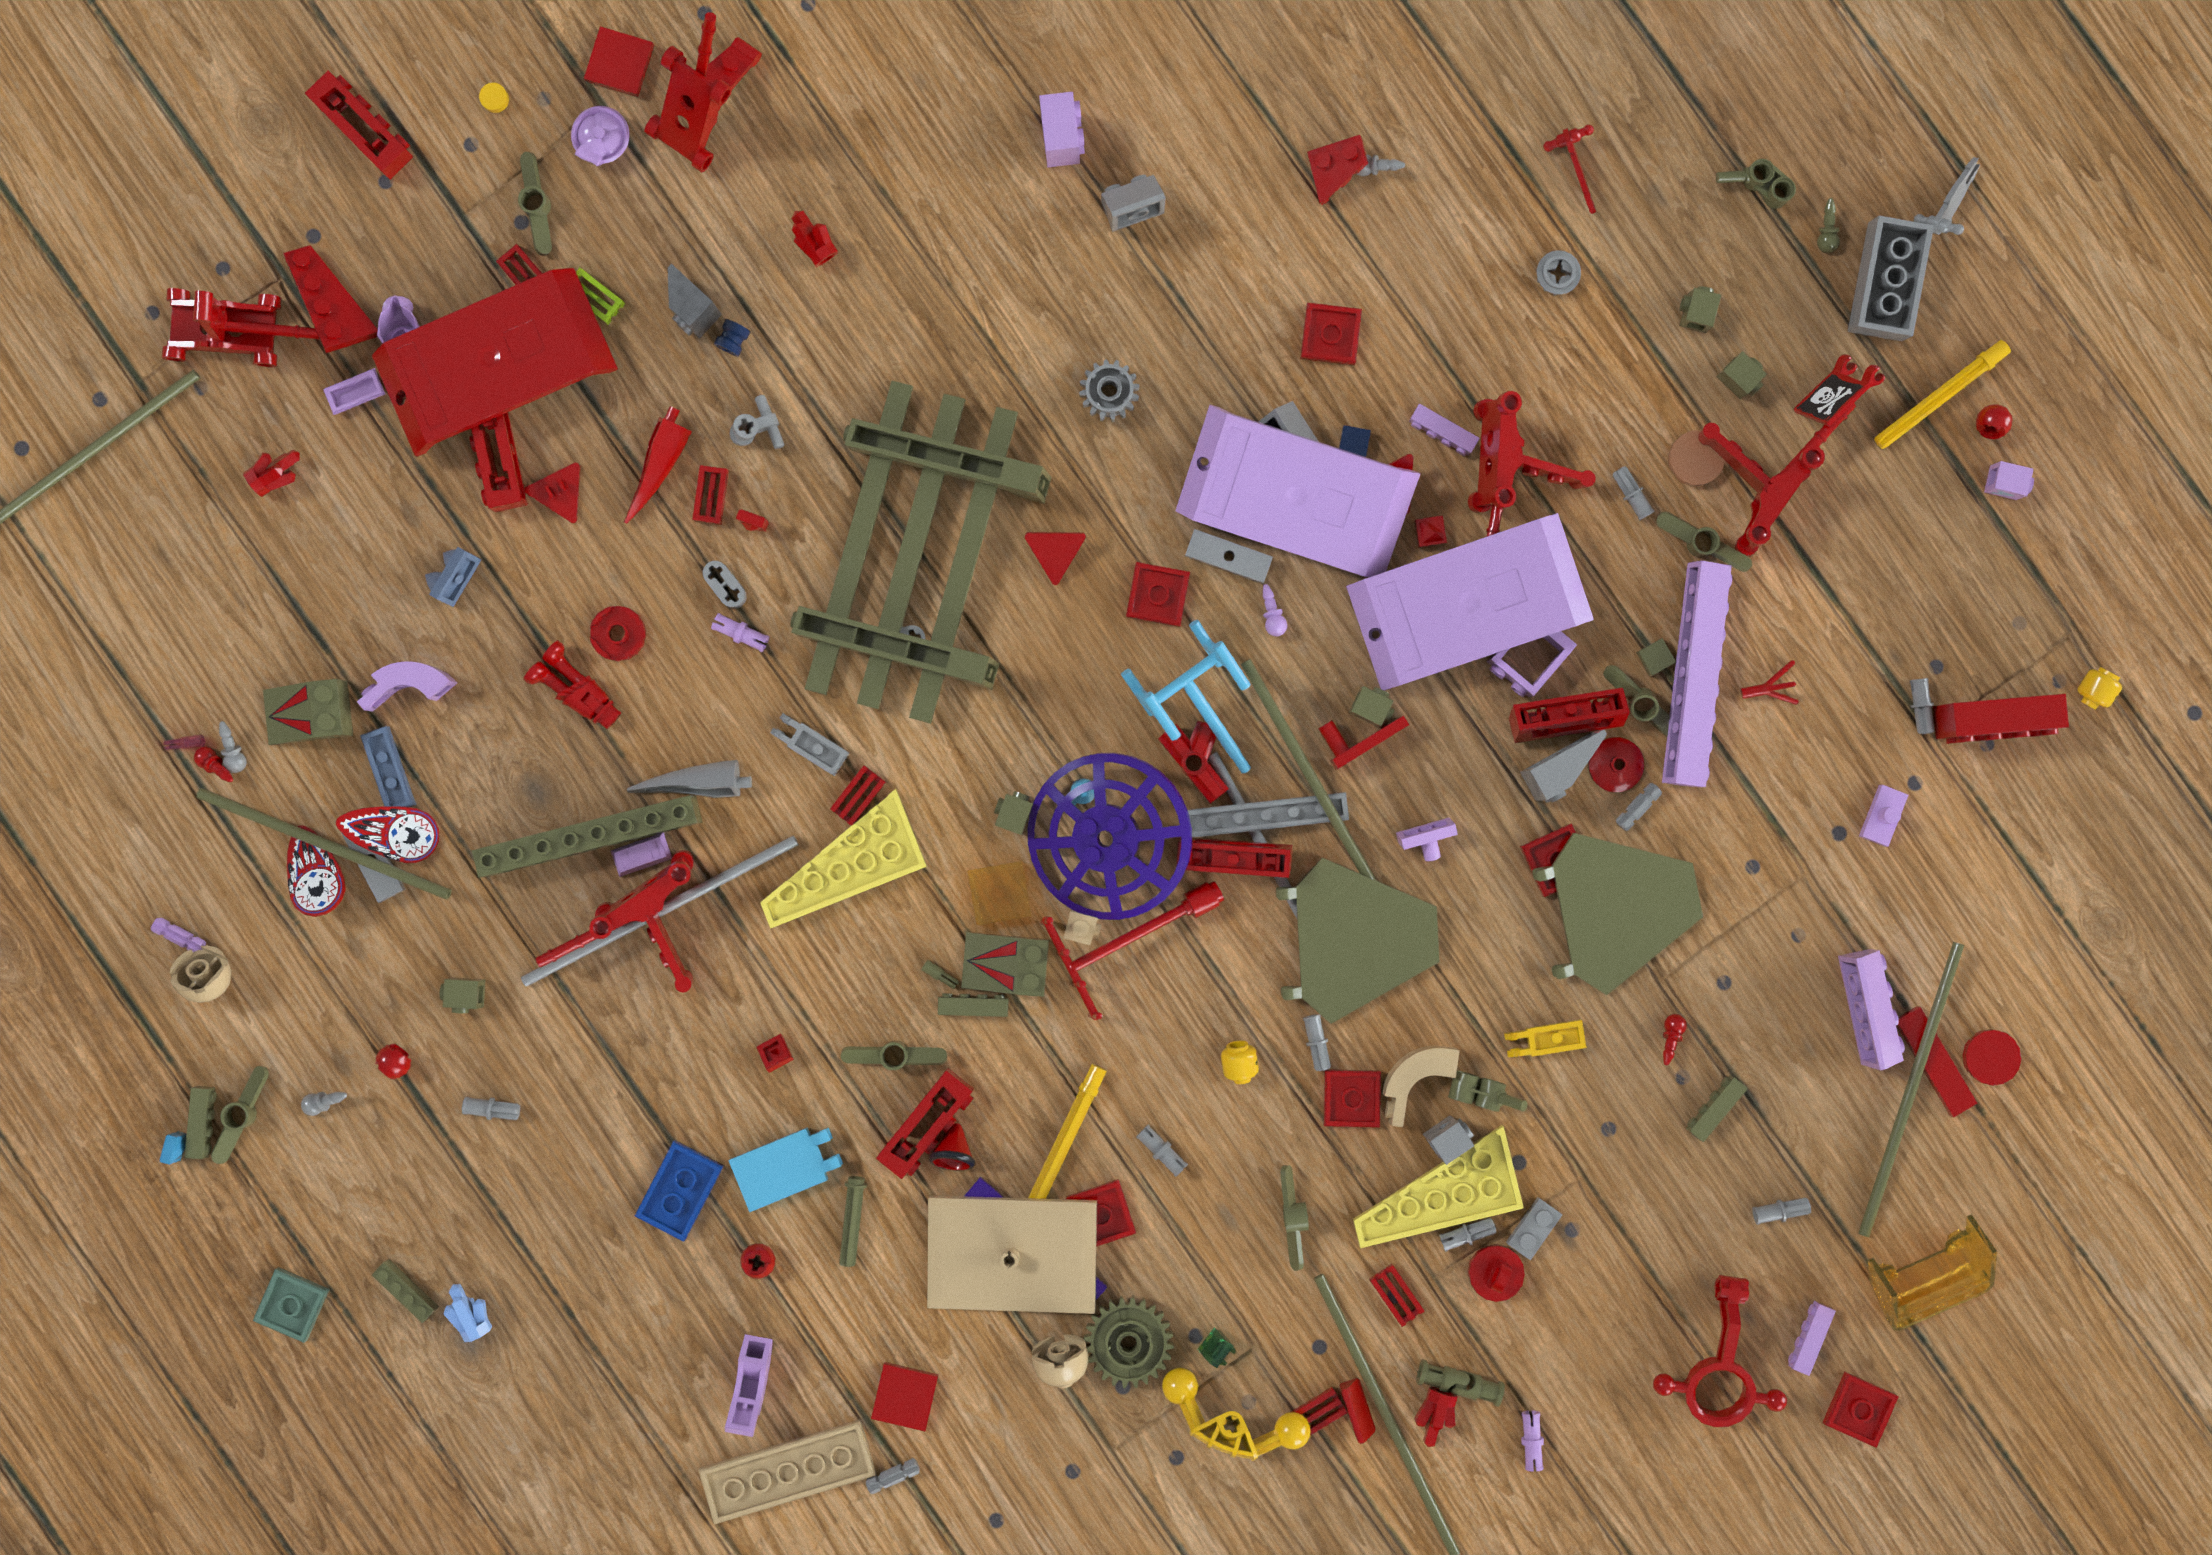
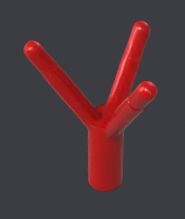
M1791 660L1764 684L1741 688L1742 699L1768 695L1797 705L1799 703L1797 699L1775 692V690L1795 687L1796 682L1772 685L1795 665V661Z

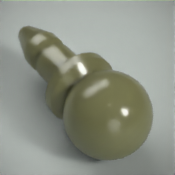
M1829 198L1824 209L1825 227L1819 228L1821 234L1817 239V246L1824 253H1832L1840 245V238L1837 234L1839 227H1834L1836 207L1833 198Z

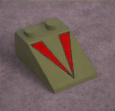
M329 679L263 690L269 745L353 736L348 681Z
M966 932L961 988L1044 997L1049 939Z

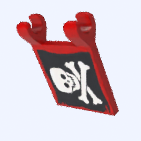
M1843 354L1838 358L1833 371L1793 410L1797 414L1830 427L1870 387L1883 383L1885 376L1882 373L1875 375L1880 370V367L1877 365L1868 366L1861 381L1847 376L1856 371L1857 365L1855 363L1847 365L1852 357Z

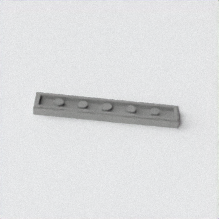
M1346 792L1328 794L1343 821L1349 820ZM1316 796L1188 810L1192 827V838L1330 822Z

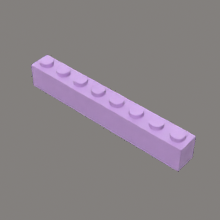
M1696 561L1687 564L1662 783L1688 787H1706V781L1709 778L1708 764L1709 755L1713 748L1711 738L1713 725L1716 721L1715 704L1719 694L1718 678L1722 667V644L1726 637L1724 629L1725 618L1729 610L1728 593L1732 583L1731 565L1708 561Z

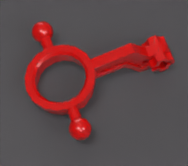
M1719 1275L1715 1280L1714 1288L1715 1298L1720 1301L1722 1330L1716 1357H1709L1699 1361L1689 1371L1684 1381H1676L1670 1375L1661 1373L1654 1378L1653 1388L1661 1396H1669L1673 1392L1685 1393V1401L1691 1414L1701 1423L1712 1427H1729L1741 1422L1749 1415L1755 1403L1764 1404L1774 1412L1782 1411L1787 1405V1397L1778 1389H1771L1767 1393L1756 1392V1386L1750 1373L1740 1364L1734 1362L1741 1329L1739 1303L1745 1304L1748 1301L1749 1281L1746 1278ZM1726 1370L1735 1373L1742 1380L1740 1398L1726 1409L1712 1411L1703 1408L1696 1401L1695 1390L1699 1381L1711 1372Z

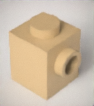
M1071 910L1064 939L1091 946L1092 940L1098 941L1102 925L1097 924V917Z

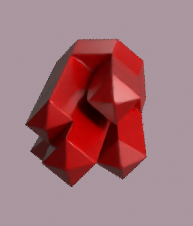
M804 211L794 212L791 218L794 222L792 227L795 235L794 242L811 259L815 267L817 268L836 256L838 251L830 239L826 225L818 223L813 226Z
M292 449L287 454L283 453L272 461L269 453L262 452L254 465L243 472V476L255 493L263 497L272 490L295 482L296 474L291 470H285L300 460V453Z
M1429 1387L1427 1396L1414 1418L1417 1426L1425 1427L1426 1429L1423 1441L1427 1447L1435 1446L1439 1430L1443 1429L1444 1425L1448 1428L1456 1426L1455 1405L1458 1396L1452 1392L1440 1391L1439 1387Z

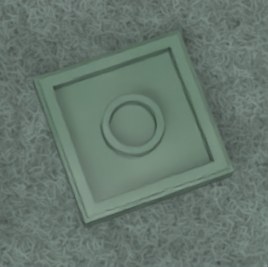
M278 1267L274 1270L253 1321L305 1343L311 1334L330 1289Z

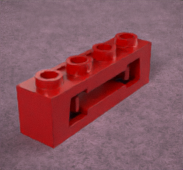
M328 70L304 94L391 180L414 158L407 150L410 145L398 133L393 136L388 131L391 125L379 113L374 117L368 111L372 106L360 94L354 97L349 92L352 86L341 75L336 78ZM345 96L346 99L344 101L383 140L387 139L389 143L386 145L377 138L370 144L340 114L348 107L340 99L341 97ZM333 105L336 109L332 111L329 106ZM375 149L380 153L378 157L373 153Z
M507 412L496 417V420L494 418L471 428L473 435L469 436L473 452L477 453L478 462L475 463L478 478L483 481L484 489L481 490L482 501L485 506H488V509L494 512L528 505L509 413ZM484 427H487L488 430H495L502 468L504 472L508 473L509 479L505 478V476L498 477L490 435L485 432Z
M1616 688L1514 704L1508 719L1514 743L1623 727L1630 711L1624 689ZM1536 709V712H1527V710Z
M1181 838L1178 841L1177 864L1181 851ZM1192 838L1191 855L1186 870L1289 878L1291 873L1292 845Z
M947 1068L881 1150L876 1159L900 1179H903L906 1174L911 1177L921 1165L918 1161L920 1156L924 1152L929 1155L939 1141L935 1138L940 1131L943 1130L947 1133L955 1123L956 1119L953 1115L960 1108L964 1111L972 1102L974 1097L970 1094L974 1088L951 1069ZM944 1086L946 1090L937 1101L944 1107L952 1097L956 1101L949 1110L946 1108L916 1144L915 1148L917 1149L910 1158L906 1157L913 1147L907 1140L902 1143L897 1151L893 1149L902 1137L904 1139L908 1137L935 1103L934 1097Z

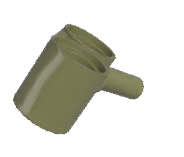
M1758 159L1741 171L1716 173L1717 184L1743 182L1747 189L1758 191L1762 194L1765 204L1772 209L1783 207L1796 193V186L1792 179L1788 178L1767 159ZM1753 171H1760L1763 174V180L1757 179ZM1775 188H1779L1784 192V198H1780L1775 194Z
M1458 1070L1456 1078L1452 1080L1448 1095L1451 1099L1468 1104L1474 1102L1476 1106L1499 1112L1500 1107L1503 1105L1520 1111H1525L1528 1105L1527 1101L1508 1095L1505 1091L1506 1084L1487 1078H1479L1476 1075Z

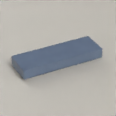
M385 726L360 735L384 806H415L416 802L390 727Z

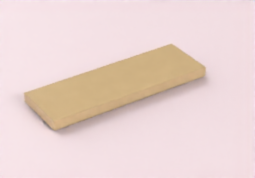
M861 1419L707 1465L698 1470L714 1525L876 1476V1469Z

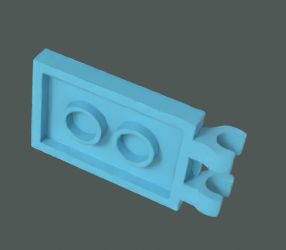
M807 1127L728 1160L749 1212L828 1180L826 1172L841 1167L843 1161L840 1154L823 1159L818 1145L828 1142L833 1138L829 1128L811 1135Z

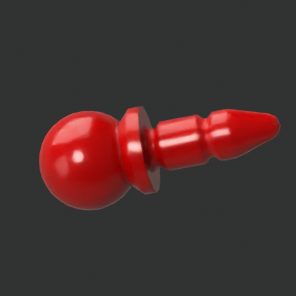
M201 747L196 750L194 762L198 767L203 768L207 773H215L221 780L233 782L230 771L222 765L223 761L217 756L214 749Z
M1679 1014L1669 1015L1664 1022L1666 1031L1663 1032V1037L1666 1038L1665 1050L1663 1051V1062L1666 1066L1674 1058L1677 1042L1682 1041V1034L1687 1028L1685 1018Z

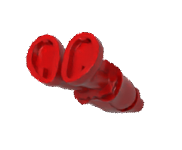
M559 640L555 641L545 651L542 659L564 675L573 685L570 687L566 685L541 661L536 662L528 670L523 680L532 685L537 683L545 684L557 693L555 699L563 701V705L570 707L589 720L593 719L592 722L594 724L600 723L608 730L622 713L613 706L615 702L609 699L595 679L592 680L590 676H583L565 659L563 643Z

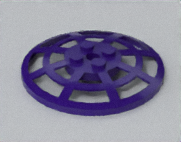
M1096 753L1067 763L1043 784L1035 797L1029 815L1027 828L1028 847L1032 863L1045 887L1064 905L1078 913L1097 917L1098 919L1120 920L1148 912L1163 902L1175 890L1183 878L1190 860L1192 827L1188 810L1181 795L1173 783L1161 771L1149 763L1130 755ZM1104 762L1130 766L1143 772L1148 777L1138 789L1121 781L1105 779ZM1093 764V781L1077 786L1066 796L1054 786L1061 777L1083 765ZM1156 784L1165 791L1178 815L1180 825L1162 826L1157 810L1146 797ZM1106 788L1119 790L1131 797L1122 808L1107 804ZM1094 790L1095 806L1084 813L1081 812L1072 801L1082 793ZM1047 794L1058 806L1051 819L1049 838H1035L1034 829L1037 813ZM1139 805L1149 815L1153 828L1139 830L1135 819L1132 817V813ZM1063 812H1065L1076 822L1072 836L1057 837L1059 822ZM1102 831H1108L1112 834L1113 842L1110 846L1101 843L1099 836ZM1181 837L1179 861L1171 879L1167 880L1155 871L1162 858L1164 839ZM1155 840L1153 856L1149 865H1146L1136 857L1140 841ZM1059 848H1074L1076 855L1081 861L1073 872L1064 863ZM1051 849L1057 867L1067 878L1059 891L1052 885L1044 873L1036 850ZM1126 865L1140 874L1131 883L1121 887L1117 886L1115 871L1122 869ZM1089 868L1103 872L1106 888L1092 886L1081 879ZM1147 880L1161 889L1154 898L1145 904L1131 910H1122L1119 895L1136 890ZM1075 887L1093 895L1106 896L1109 900L1111 912L1087 909L1072 902L1068 897Z

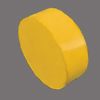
M488 83L480 90L479 100L487 111L499 113L508 106L509 95L500 84Z

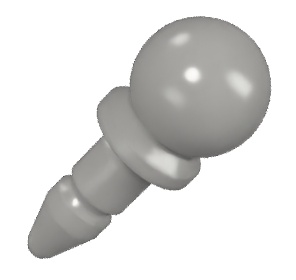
M1366 154L1369 164L1356 174L1367 176L1371 173L1377 175L1379 170L1395 171L1404 168L1405 163L1396 159L1379 160L1378 155L1371 157Z
M221 721L219 723V734L222 737L221 740L225 748L221 750V754L225 756L223 765L231 773L241 772L246 767V757L240 752L241 746H235L229 727L224 721Z
M319 1092L317 1094H308L302 1099L301 1109L309 1116L318 1115L321 1112L327 1111L330 1105L344 1100L347 1097V1093L334 1092L326 1094L325 1092Z

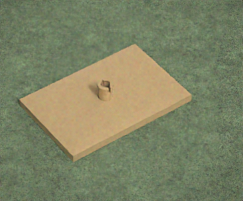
M930 1195L928 1197L927 1308L1095 1314L1097 1200Z

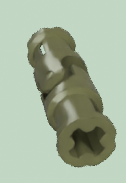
M1424 1359L1419 1364L1416 1376L1418 1385L1425 1383L1439 1387L1440 1391L1452 1392L1455 1395L1471 1400L1482 1399L1492 1402L1496 1407L1500 1406L1504 1396L1505 1384L1502 1381L1495 1383L1482 1379L1481 1375L1461 1370L1457 1371L1449 1366L1444 1368L1428 1364L1427 1360Z

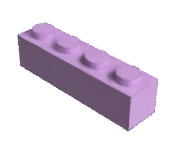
M1421 404L1417 406L1409 420L1412 423V427L1417 430L1422 429L1426 431V435L1433 439L1435 437L1440 439L1443 445L1454 447L1457 449L1456 452L1463 456H1469L1479 440V437Z
M1816 1301L1809 1306L1808 1317L1802 1323V1332L1795 1341V1349L1788 1358V1366L1810 1376L1836 1312L1834 1309Z

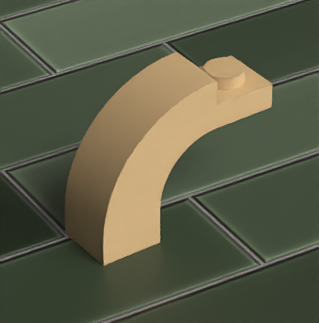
M1426 1046L1409 1052L1395 1063L1384 1081L1381 1092L1384 1096L1392 1097L1391 1101H1387L1385 1118H1389L1388 1122L1392 1126L1403 1127L1407 1097L1417 1081L1433 1075L1456 1078L1460 1050L1447 1046Z

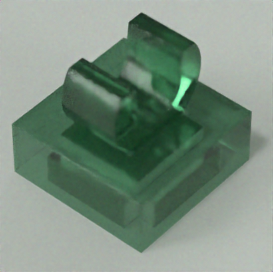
M1215 1327L1197 1349L1209 1364L1216 1368L1219 1365L1226 1366L1227 1362L1224 1359L1229 1352L1236 1353L1234 1345Z

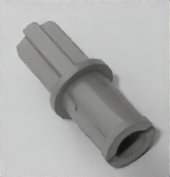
M1626 466L1612 474L1625 496L1623 498L1624 501L1628 500L1639 521L1655 512L1641 491L1644 488L1638 486Z
M1928 678L1910 680L1913 700L1911 708H1914L1918 734L1934 732L1931 709L1934 703H1931Z
M1320 1014L1303 1017L1309 1041L1306 1045L1310 1046L1313 1065L1316 1071H1324L1331 1067L1326 1046L1328 1038L1324 1037Z
M465 1097L462 1104V1114L484 1116L487 1120L492 1118L517 1120L520 1115V1105L517 1103L495 1101V1098L492 1097L489 1100Z
M1807 1198L1784 1202L1777 1200L1774 1204L1752 1207V1213L1757 1225L1777 1220L1786 1222L1787 1218L1810 1214L1811 1205Z
M1487 1218L1467 1226L1464 1223L1462 1228L1440 1234L1439 1236L1444 1250L1447 1252L1450 1249L1467 1243L1473 1245V1241L1495 1234L1496 1227L1493 1220Z

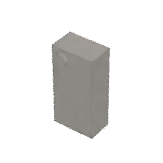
M1878 216L1868 222L1848 332L1896 341H1904L1913 336L1934 225Z

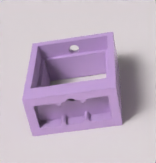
M1560 631L1543 637L1560 652L1532 685L1501 659L1509 649L1495 653L1488 659L1487 663L1491 665L1490 671L1500 679L1505 677L1512 683V690L1521 697L1525 695L1527 697L1534 696L1577 646L1563 632Z

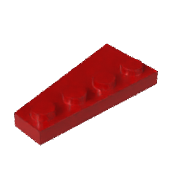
M311 245L283 253L325 353L378 337V329Z

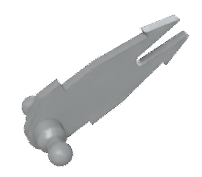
M1973 157L1965 166V170L1943 201L1944 204L1936 216L1925 217L1922 214H1917L1914 217V222L1934 225L1933 233L1937 235L1953 232L1956 235L1962 234L1964 232L1963 225L1953 224L1952 217L1976 176L1980 164H1976L1979 158Z

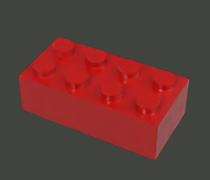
M2066 694L1959 702L1933 706L1936 739H1946V744L2059 734L2058 729L2069 728Z

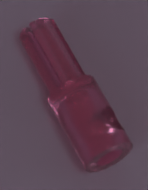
M203 735L181 737V739L165 740L163 745H168L164 746L165 750L198 748L205 746V739Z

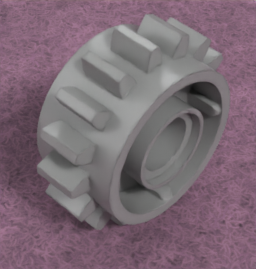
M1106 359L1102 366L1094 363V370L1092 372L1085 371V376L1088 379L1080 381V386L1086 388V390L1079 392L1080 397L1086 398L1082 403L1083 407L1087 408L1090 406V415L1099 414L1100 421H1103L1105 417H1110L1111 421L1115 422V416L1118 415L1125 418V411L1127 409L1130 411L1134 410L1131 402L1139 400V396L1133 393L1140 389L1139 384H1133L1136 374L1129 375V366L1120 367L1118 360L1114 364H1109ZM1106 385H1113L1116 387L1117 393L1112 397H1107L1101 390Z

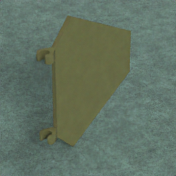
M1572 833L1552 866L1539 867L1532 870L1534 880L1541 882L1554 878L1571 963L1552 966L1553 976L1557 979H1564L1576 975L1605 995L1612 992L1703 918L1694 867L1691 862Z
M1321 858L1296 887L1276 888L1278 900L1296 899L1301 986H1283L1281 988V995L1284 1000L1304 999L1331 1024L1439 962L1437 906L1325 858Z

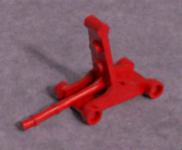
M712 12L705 14L704 23L701 26L702 35L700 45L698 46L696 70L686 64L687 58L675 46H670L663 54L660 64L671 72V77L661 117L657 114L653 115L644 129L645 134L653 139H660L690 160L692 166L701 173L708 169L714 158V154L707 150L705 146L718 120V111L730 97L733 88L751 67H754L759 62L762 56L760 51L740 37H736L726 50L709 63V58L712 54L713 35L716 32V15ZM678 115L687 120L689 128L681 125Z
M179 288L167 289L166 300L172 306L170 341H167V346L162 348V359L185 362L186 350L254 354V365L273 368L277 367V355L273 354L275 336L295 337V339H319L315 328L300 327L299 325H276V312L281 309L282 302L280 296L259 294L258 305L227 300L220 301L213 297V293L200 290L195 291L194 300H190L191 292ZM202 327L207 332V335L203 333ZM230 332H241L242 335L233 337Z
M1515 391L1504 392L1496 400H1480L1473 409L1476 419L1482 422L1478 491L1473 492L1469 496L1468 506L1475 513L1486 512L1492 506L1489 525L1486 529V537L1500 532L1503 508L1512 506L1516 500V492L1512 488L1516 470H1521V474L1529 477H1538V475L1547 477V481L1554 484L1566 482L1573 489L1590 487L1596 481L1595 474L1590 470L1579 472L1523 455L1521 447H1524V440L1519 435L1516 412L1522 406V399Z
M1855 403L1830 427L1823 425L1819 431H1816L1811 440L1787 466L1772 478H1769L1763 472L1762 467L1756 461L1748 459L1736 442L1727 440L1720 433V428L1716 423L1710 422L1703 427L1698 435L1700 443L1709 445L1757 492L1755 499L1750 504L1752 511L1751 519L1744 534L1736 540L1735 550L1750 557L1758 550L1759 546L1764 545L1770 539V527L1800 484L1810 476L1811 470H1816L1823 464L1825 454L1819 446L1827 441V438L1843 420L1845 421L1848 418L1847 416L1856 408Z
M686 850L677 851L673 855L669 866L615 903H601L596 909L595 917L589 926V931L576 935L575 938L536 957L538 966L541 968L551 962H556L562 956L580 947L583 948L586 944L596 939L607 938L613 930L629 922L646 921L649 926L647 933L653 943L657 942L661 950L659 956L664 967H670L676 979V990L682 993L689 991L693 975L690 971L685 970L658 912L663 910L666 897L678 885H684L689 881L691 869L694 865L693 855Z

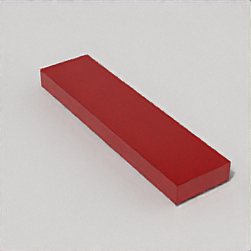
M1919 1006L1898 1017L1899 1023L1896 1025L1915 1057L1928 1021L1925 1013ZM1936 1034L1924 1073L1949 1115L1956 1117L1978 1103Z

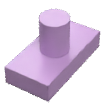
M1879 785L1859 837L1888 847L1897 823L1901 819V813L1908 795L1885 785Z
M1445 818L1396 832L1398 843L1404 850L1421 845L1424 860L1434 861L1441 857L1437 840L1458 835L1455 823L1450 818Z

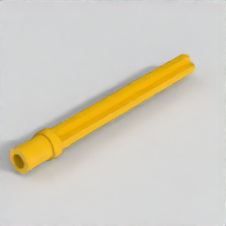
M1999 340L1985 352L1983 351L1977 355L1976 360L1874 438L1878 447L1881 449L1888 447L1985 371H1990L1994 368L1995 364L2011 353L2008 344L2003 340Z
M1091 1064L1028 1198L1046 1199L1094 1097L1099 1092L1098 1088L1107 1072L1102 1067Z

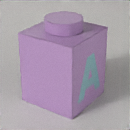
M2003 461L1995 463L1989 468L1984 492L2014 500L2026 497L2034 485V478H2032L2033 469Z

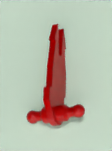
M1588 124L1581 129H1564L1563 133L1557 135L1554 140L1546 141L1543 149L1546 152H1550L1554 148H1564L1567 146L1589 212L1593 214L1596 213L1595 205L1574 145L1582 137L1593 134L1594 127Z

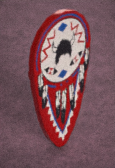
M401 806L360 808L349 811L339 816L336 820V826L340 832L356 845L388 859L403 863H417L427 859L435 851L439 843V828L436 821L427 812L417 808Z
M304 825L298 826L301 829L318 835L316 832H314L313 830ZM290 838L287 851V880L290 899L295 909L304 915L312 917L326 915L339 905L346 890L345 878L333 853L296 838Z

